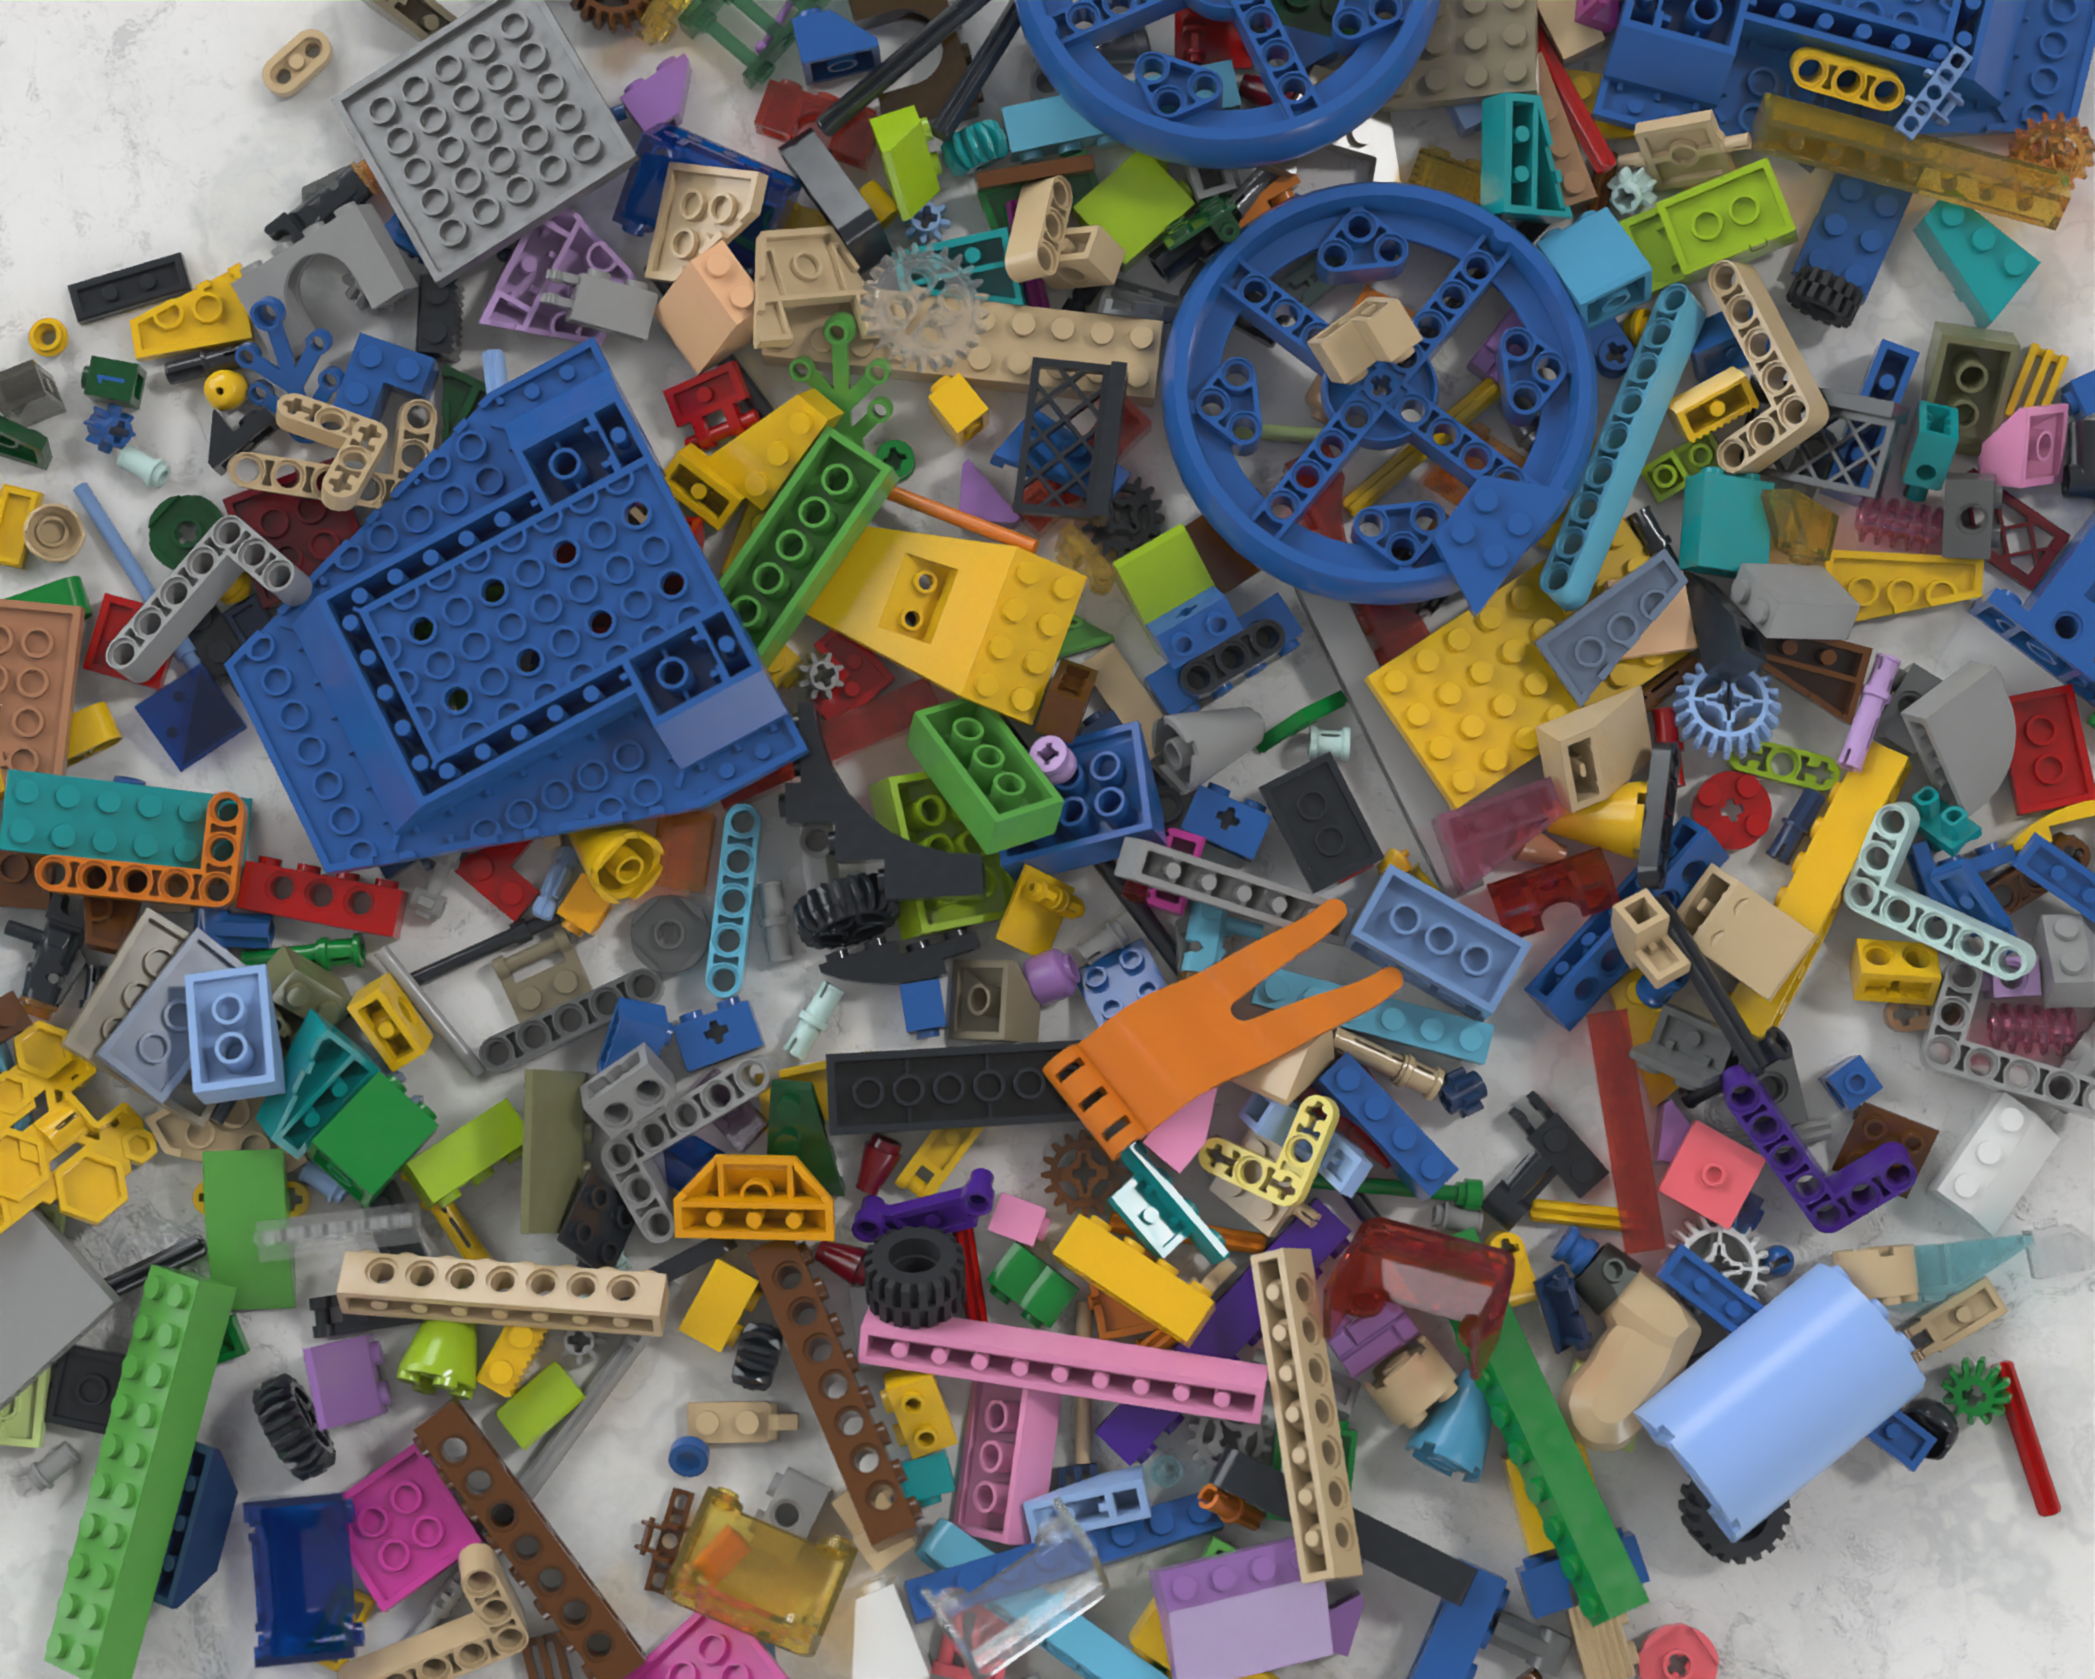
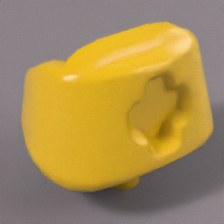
M1394 848L1388 849L1384 855L1385 858L1376 866L1377 873L1382 876L1389 864L1407 873L1412 868L1407 860V857L1410 855L1409 851L1404 849L1400 852Z

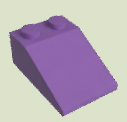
M373 1333L303 1349L319 1431L389 1412L387 1404H392L391 1388L388 1380L382 1381L379 1365L384 1364V1354L380 1341H374Z

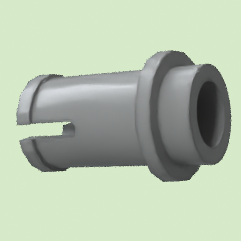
M1117 920L1111 924L1108 921L1105 922V928L1081 944L1076 945L1090 966L1120 946L1123 949L1125 947L1123 943L1130 940Z
M1444 1200L1442 1204H1434L1431 1214V1226L1437 1227L1438 1232H1444L1445 1229L1461 1232L1474 1227L1479 1236L1482 1230L1484 1213L1483 1211L1463 1210L1460 1207L1450 1206L1449 1201Z
M64 1441L62 1445L39 1463L33 1462L30 1465L31 1469L27 1472V1476L40 1491H43L45 1488L52 1489L55 1486L54 1481L76 1463H79L81 1457L70 1443Z

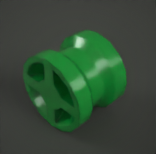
M889 440L878 448L875 457L883 462H887L886 464L893 468L900 478L898 483L907 481L913 475L915 470L914 453L906 442Z

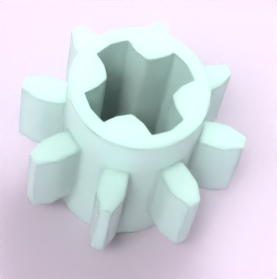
M1625 166L1618 173V176H1614L1607 183V186L1613 190L1609 203H1613L1614 207L1620 211V215L1632 211L1635 215L1642 213L1646 210V206L1650 207L1657 200V196L1651 193L1657 181L1645 172L1644 167L1631 172V169Z

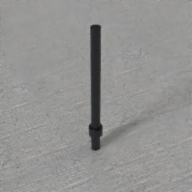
M556 912L550 921L537 917L528 921L522 918L509 924L510 929L415 970L410 975L421 986L515 943L520 946L534 940L533 935L560 924L561 919ZM348 1013L344 1019H347L352 1015Z

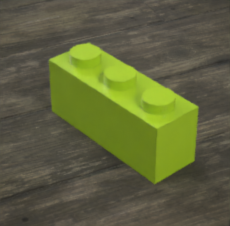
M505 1098L407 1162L402 1168V1172L428 1210L436 1204H439L444 1209L462 1196L459 1189L471 1181L477 1187L496 1174L493 1167L503 1160H506L508 1165L523 1157L524 1122L508 1098Z

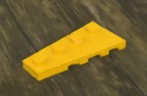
M1823 550L1822 566L1861 605L1855 622L1982 597L1984 559L1942 558V555Z

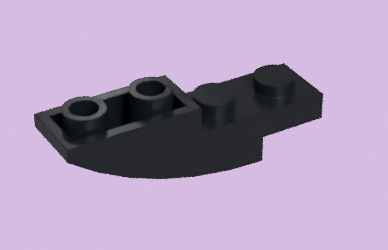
M962 927L944 933L945 941L930 945L929 940L925 939L907 945V953L900 955L896 941L887 943L886 936L863 943L865 950L849 955L848 949L825 955L827 962L820 964L819 968L823 975L842 981L868 985H901L948 976L944 960L980 949L981 945L976 931L968 933L967 928Z

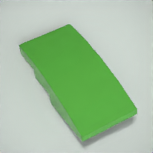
M283 1148L203 1151V1188L210 1278L237 1287L231 1310L296 1308L294 1227H291L290 1188H287L286 1151Z

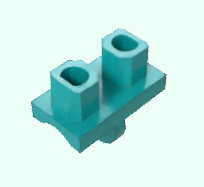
M1930 785L1923 787L1912 796V805L1916 807L1920 816L1917 832L1927 838V844L1933 851L1940 852L1943 850L1951 857H1954L1966 843L1982 836L1981 827L1969 819L1968 812L1959 806H1951L1940 798L1939 792Z

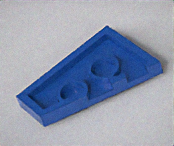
M1037 411L1034 414V422L1042 432L1056 423V421L1041 411ZM1025 419L995 451L989 464L1003 468L1004 464L1018 468ZM1061 427L1048 437L1060 453L1078 441L1072 432L1064 427ZM1032 430L1031 441L1038 436L1034 430ZM1044 442L1029 452V460L1037 470L1055 458ZM1082 446L1065 460L1078 475L1091 465L1092 457ZM1061 463L1043 475L1045 479L1057 482L1061 487L1073 479ZM1118 463L1113 499L1127 484L1132 474ZM1027 467L1026 477L1029 478L1033 473ZM1090 475L1087 476L1084 480H1082L1087 487L1089 485ZM1078 484L1068 491L1087 499V495Z

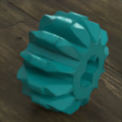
M987 119L955 132L949 141L943 142L940 146L947 168H950L952 175L957 177H965L980 170H985L987 167L1004 159L1010 150L1006 142L1008 139L1004 130L1000 128L997 121Z

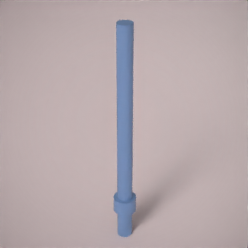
M87 482L79 484L73 489L75 495L140 597L146 603L156 590ZM187 636L172 653L178 663L182 662L196 685L198 683L200 667L211 680L210 675L196 655V648Z

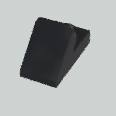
M265 407L260 411L255 409L246 414L239 422L240 427L235 431L217 410H213L208 464L219 475L222 476L227 472L228 462L234 455L253 451L280 429L275 417Z

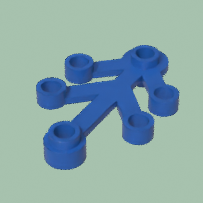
M265 296L253 304L250 310V318L258 329L268 332L279 367L262 357L261 348L253 342H246L241 345L235 352V360L242 368L252 369L268 379L255 381L249 386L247 395L253 404L264 406L276 414L277 402L280 398L274 395V387L269 381L288 392V394L296 393L306 396L304 387L320 356L332 347L333 337L325 329H315L307 336L306 348L296 365L283 326V321L286 318L285 306L276 297ZM267 305L275 311L276 317L268 313ZM315 336L323 340L324 347H320L315 343ZM244 350L252 353L253 361L245 357ZM337 366L325 368L318 376L319 387L312 398L328 403L333 392L340 388L344 372ZM327 374L335 377L336 385L331 384L327 380ZM256 387L264 390L266 398L258 395ZM326 422L322 424L325 429L327 428ZM289 432L290 436L297 442L315 443L313 440Z

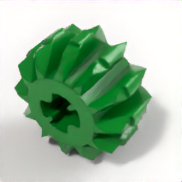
M1968 1356L1962 1359L1961 1367L1951 1365L1948 1369L1950 1378H1944L1941 1387L1948 1391L1942 1399L1943 1404H1956L1952 1412L1953 1415L1957 1418L1962 1412L1967 1414L1966 1421L1968 1425H1973L1977 1416L1985 1425L1991 1423L1992 1414L2002 1417L2006 1411L2003 1404L2010 1403L2012 1399V1394L2004 1390L2009 1387L2011 1383L2010 1378L1997 1377L2002 1368L2000 1364L1993 1365L1991 1369L1986 1368L1987 1360L1985 1356L1979 1358L1976 1366ZM1972 1385L1981 1387V1397L1972 1394L1974 1390L1973 1388L1971 1389Z

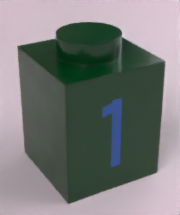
M92 355L90 365H86L83 369L81 387L84 389V394L93 402L113 403L121 407L139 410L147 371L136 363Z

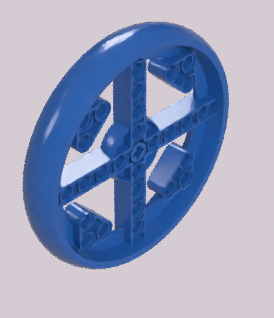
M1014 0L1024 37L1038 66L1057 93L1089 124L1113 140L1141 154L1168 163L1215 170L1252 169L1297 159L1322 149L1357 129L1376 114L1396 94L1411 74L1427 45L1441 0H1340L1332 20L1331 44L1337 53L1342 56H1349L1350 58L1324 81L1313 86L1271 3L1272 0H1079L1074 3L1072 0ZM1118 6L1126 7L1127 9H1129L1128 11L1122 14H1117L1111 11L1113 8ZM1189 7L1192 11L1207 19L1233 22L1273 104L1245 110L1223 111L1221 110L1223 83L1221 77L1216 72L1154 51L1145 52L1136 60L1134 67L1135 83H1133L1111 66L1096 47ZM1387 12L1394 17L1383 20L1377 17V14ZM1080 22H1089L1093 24L1088 29H1079L1075 27V25H1077ZM1265 26L1269 31L1266 33H1256L1252 28ZM1353 28L1358 33L1350 36L1343 34L1341 30ZM1272 59H1282L1286 64L1275 67L1268 62ZM1150 72H1156L1161 75L1157 80H1148L1143 76ZM1200 90H1210L1214 95L1208 98H1201L1196 93ZM1289 92H1298L1303 97L1298 100H1290L1285 95ZM1167 105L1174 106L1178 109L1176 112L1171 114H1166L1160 111L1162 107Z
M1367 181L1331 186L1289 199L1257 216L1240 228V235L1235 241L1225 242L1218 248L1200 270L1185 294L1174 318L1165 348L1162 367L1161 404L1164 429L1171 455L1186 490L1211 527L1237 553L1279 581L1310 594L1336 601L1363 605H1399L1428 601L1461 591L1459 586H1456L1453 582L1445 560L1440 558L1432 543L1434 536L1446 522L1444 509L1439 504L1433 501H1418L1363 508L1356 514L1351 528L1350 538L1353 544L1325 537L1299 524L1360 447L1369 450H1389L1410 443L1469 489L1480 475L1566 490L1569 492L1567 497L1527 549L1528 551L1547 533L1563 513L1575 493L1588 464L1598 417V374L1595 353L1584 318L1580 315L1555 268L1546 256L1521 232L1487 209L1452 193L1401 182ZM1354 227H1360L1368 235L1363 238H1356L1349 233V230ZM1408 243L1433 249L1459 261L1458 265L1412 320L1418 331L1426 326L1433 328L1438 334L1437 337L1432 339L1422 336L1423 340L1413 346L1415 351L1408 358L1413 361L1414 365L1410 368H1401L1394 364V362L1376 361L1367 368L1369 373L1362 380L1352 385L1331 382L1307 344L1310 339L1330 325L1270 280L1289 264L1318 251L1315 272L1321 282L1327 285H1343L1397 278L1402 274L1409 254ZM1386 250L1393 251L1399 256V259L1393 262L1386 261L1380 256V253ZM1335 256L1340 258L1344 264L1337 268L1331 267L1326 264L1325 259ZM1478 268L1485 273L1486 277L1474 279L1470 277L1467 270ZM1492 286L1514 310L1523 327H1513L1505 331L1496 350L1495 359L1504 416L1510 424L1519 427L1530 425L1539 416L1534 443L1522 469L1438 407L1439 385L1431 360ZM1255 291L1260 293L1264 300L1252 303L1244 295ZM1454 297L1461 302L1462 306L1457 309H1451L1443 303V299ZM1239 315L1322 377L1320 388L1321 402L1329 420L1327 425L1266 499L1252 485L1233 455L1245 457L1253 454L1260 445L1262 435L1261 410L1256 372L1253 364L1243 357H1232L1221 365L1227 339ZM1281 315H1288L1296 323L1285 327L1278 324L1276 318ZM1517 344L1522 347L1525 354L1513 356L1507 351L1506 346ZM1549 368L1553 370L1557 378L1545 380L1538 374L1537 370ZM1232 374H1240L1244 376L1247 382L1242 386H1233L1226 378ZM1380 387L1387 390L1386 395L1382 392L1380 397L1373 394V390L1378 391ZM1519 397L1526 398L1531 402L1533 408L1521 410L1514 404L1513 400ZM1213 403L1222 409V413L1217 416H1209L1203 412L1202 407ZM1407 409L1415 410L1420 414L1421 419L1417 422H1409L1404 419L1401 412ZM1357 415L1365 421L1366 425L1360 428H1353L1346 423L1345 419L1348 416ZM1240 427H1246L1253 432L1254 436L1248 440H1240L1234 435L1233 431ZM1438 433H1445L1450 436L1453 443L1448 446H1441L1434 441L1433 436ZM1326 445H1333L1340 450L1341 455L1336 458H1328L1321 452V448ZM1477 457L1484 463L1485 467L1480 470H1473L1466 465L1465 459ZM1301 475H1309L1316 480L1317 485L1312 488H1303L1297 483L1296 479ZM1277 505H1285L1290 508L1292 515L1285 519L1278 518L1272 513L1271 509ZM1420 517H1429L1435 522L1436 528L1430 531L1423 530L1417 525L1416 520ZM1364 523H1373L1379 528L1380 534L1374 537L1366 536L1361 532L1359 526ZM1396 547H1404L1410 551L1412 558L1407 561H1400L1392 555L1391 550Z

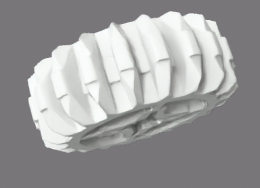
M1698 1214L1697 1228L1691 1220L1685 1219L1682 1223L1687 1232L1686 1235L1678 1230L1671 1232V1236L1688 1249L1697 1239L1710 1234V1242H1706L1705 1252L1700 1258L1705 1262H1713L1715 1255L1719 1257L1717 1261L1723 1262V1265L1733 1266V1269L1718 1270L1726 1278L1735 1274H1744L1738 1287L1756 1301H1759L1758 1296L1751 1290L1753 1287L1766 1289L1767 1284L1764 1281L1757 1280L1758 1273H1770V1267L1758 1266V1260L1765 1259L1769 1255L1766 1250H1754V1247L1761 1243V1236L1755 1235L1749 1239L1746 1238L1752 1228L1750 1224L1744 1223L1736 1230L1738 1217L1736 1216L1730 1229L1726 1230L1712 1221L1709 1224L1708 1219ZM1723 1234L1730 1237L1739 1246L1745 1262H1735L1728 1257L1725 1249L1726 1244L1722 1243ZM1667 1243L1663 1246V1249L1670 1253L1675 1248L1674 1245ZM1661 1259V1260H1660V1265H1661V1266H1662V1264L1665 1262L1666 1259ZM1683 1297L1681 1298V1300H1682L1688 1307L1691 1305V1303H1689V1302H1688L1687 1300H1685ZM1693 1306L1692 1313L1694 1317L1699 1318L1703 1313Z

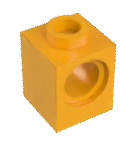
M581 873L556 913L565 918L561 926L580 938L585 931L595 936L615 904L604 901L596 894L587 875Z

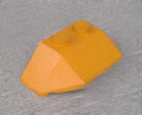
M716 1154L673 1199L675 1238L835 1240L834 1199L796 1155Z

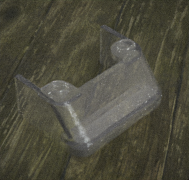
M1059 1497L1052 1501L1058 1517L1046 1519L1036 1530L1037 1535L1034 1538L1036 1548L970 1593L965 1588L955 1589L954 1587H949L934 1597L928 1587L920 1591L932 1615L974 1679H986L1095 1605L1110 1589V1583L1094 1545Z

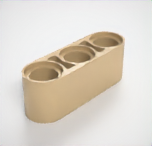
M1062 175L1029 182L1022 186L1005 254L1006 271L1009 277L1016 283L1051 276L1057 270L1073 201L1071 186Z

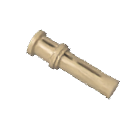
M1339 1026L1333 1029L1335 1053L1343 1055L1348 1052L1359 1064L1390 1077V1081L1393 1082L1394 1086L1411 1088L1422 1093L1423 1099L1427 1101H1432L1441 1089L1445 1077L1444 1068L1439 1066L1432 1068L1416 1061L1415 1056L1411 1053L1397 1054L1365 1038L1352 1034Z

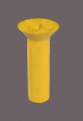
M1420 862L1407 872L1440 892V889L1420 869Z

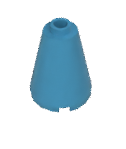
M1463 1369L1454 1380L1458 1386L1457 1391L1442 1403L1437 1402L1408 1439L1405 1449L1407 1451L1414 1450L1412 1456L1416 1460L1444 1475L1451 1477L1453 1472L1458 1471L1465 1474L1463 1482L1477 1484L1483 1474L1493 1421L1490 1416V1407L1484 1394L1474 1383L1473 1371L1471 1369Z

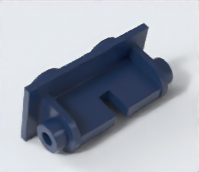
M1561 1264L1533 1282L1555 1354H1560L1571 1346H1574L1576 1351L1587 1350L1591 1347L1590 1341L1592 1340V1334L1587 1329L1584 1316L1579 1314L1578 1311L1581 1306L1574 1287L1576 1284L1575 1280L1569 1277L1565 1266Z

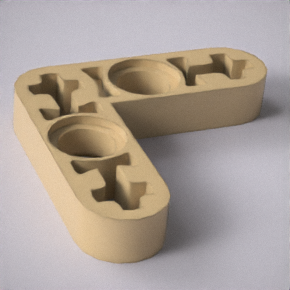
M291 393L282 396L277 402L275 418L277 425L281 429L339 450L323 478L321 489L322 503L327 508L335 511H347L353 508L386 451L387 428L376 420L301 394ZM325 422H335L342 428L332 431L325 429L322 424ZM368 438H371L367 445V449L362 447L363 441L368 440ZM359 461L365 467L355 470L346 467L344 463ZM342 481L347 483L346 490L343 489L340 493H337L342 486Z

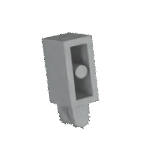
M547 269L546 278L550 279L551 282L573 286L570 299L551 292L542 293L540 302L567 310L565 322L640 343L648 340L658 293L648 291V284L631 279H626L625 284L611 281L610 273L596 269H588L587 274L580 273L579 275Z

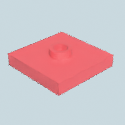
M1694 1120L1656 1191L1729 1230L1766 1160L1763 1156L1704 1123Z

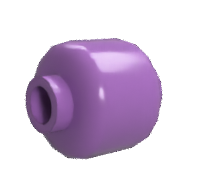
M1052 948L1029 957L1023 964V975L1029 984L1031 993L1042 1006H1048L1071 997L1076 991V984L1081 981L1080 972L1073 956L1070 953L1064 954L1057 948Z

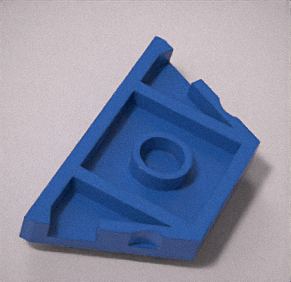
M1485 475L1479 476L1432 540L1440 558L1445 560L1453 582L1456 586H1459L1469 605L1468 609L1471 615L1477 618L1569 492L1561 488Z

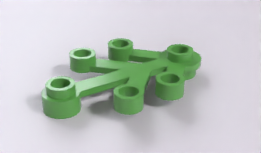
M841 311L832 314L823 326L824 337L832 345L834 386L815 368L813 360L805 355L796 357L790 363L789 374L793 380L806 382L811 388L818 390L841 409L844 414L833 429L865 449L863 438L878 423L887 421L892 415L894 407L887 397H876L868 405L867 414L853 426L852 409L876 385H881L891 376L892 367L887 360L876 358L866 367L865 374L852 387L850 386L848 343L857 335L858 326L851 314ZM832 327H841L844 331V337H837L833 333ZM796 364H804L807 367L808 373H799ZM873 366L882 367L885 373L884 377L876 376L873 372ZM875 404L883 405L886 409V415H879L875 411Z

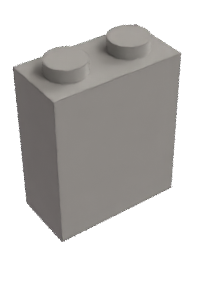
M1741 563L1729 597L1766 638L1848 640L1861 606L1822 565Z

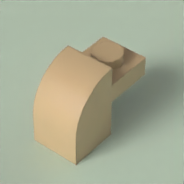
M1645 888L1613 905L1611 927L1618 949L1631 969L1638 967L1657 990L1690 972L1691 962L1667 934L1670 916L1648 889Z

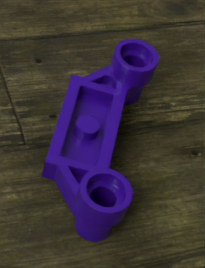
M977 1168L971 1172L969 1180L961 1188L892 1205L885 1204L884 1200L879 1196L868 1195L863 1198L860 1210L854 1215L851 1228L852 1234L862 1242L873 1243L874 1239L879 1235L883 1236V1233L886 1234L887 1231L892 1229L900 1230L902 1226L911 1225V1227H919L924 1225L928 1226V1229L939 1228L944 1230V1234L977 1227L979 1216L987 1215L993 1208L995 1192L992 1188L994 1175L988 1169Z

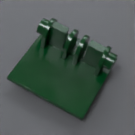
M1215 194L1203 201L1198 206L1200 212L1191 218L1186 219L1185 216H1181L1165 227L1167 233L1160 238L1171 251L1210 226L1212 231L1222 241L1233 242L1240 235V226L1231 211L1238 206L1227 194L1221 198L1218 194Z

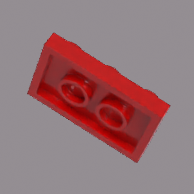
M2073 684L2008 696L2015 716L2016 741L2007 775L2016 816L2095 800V783Z

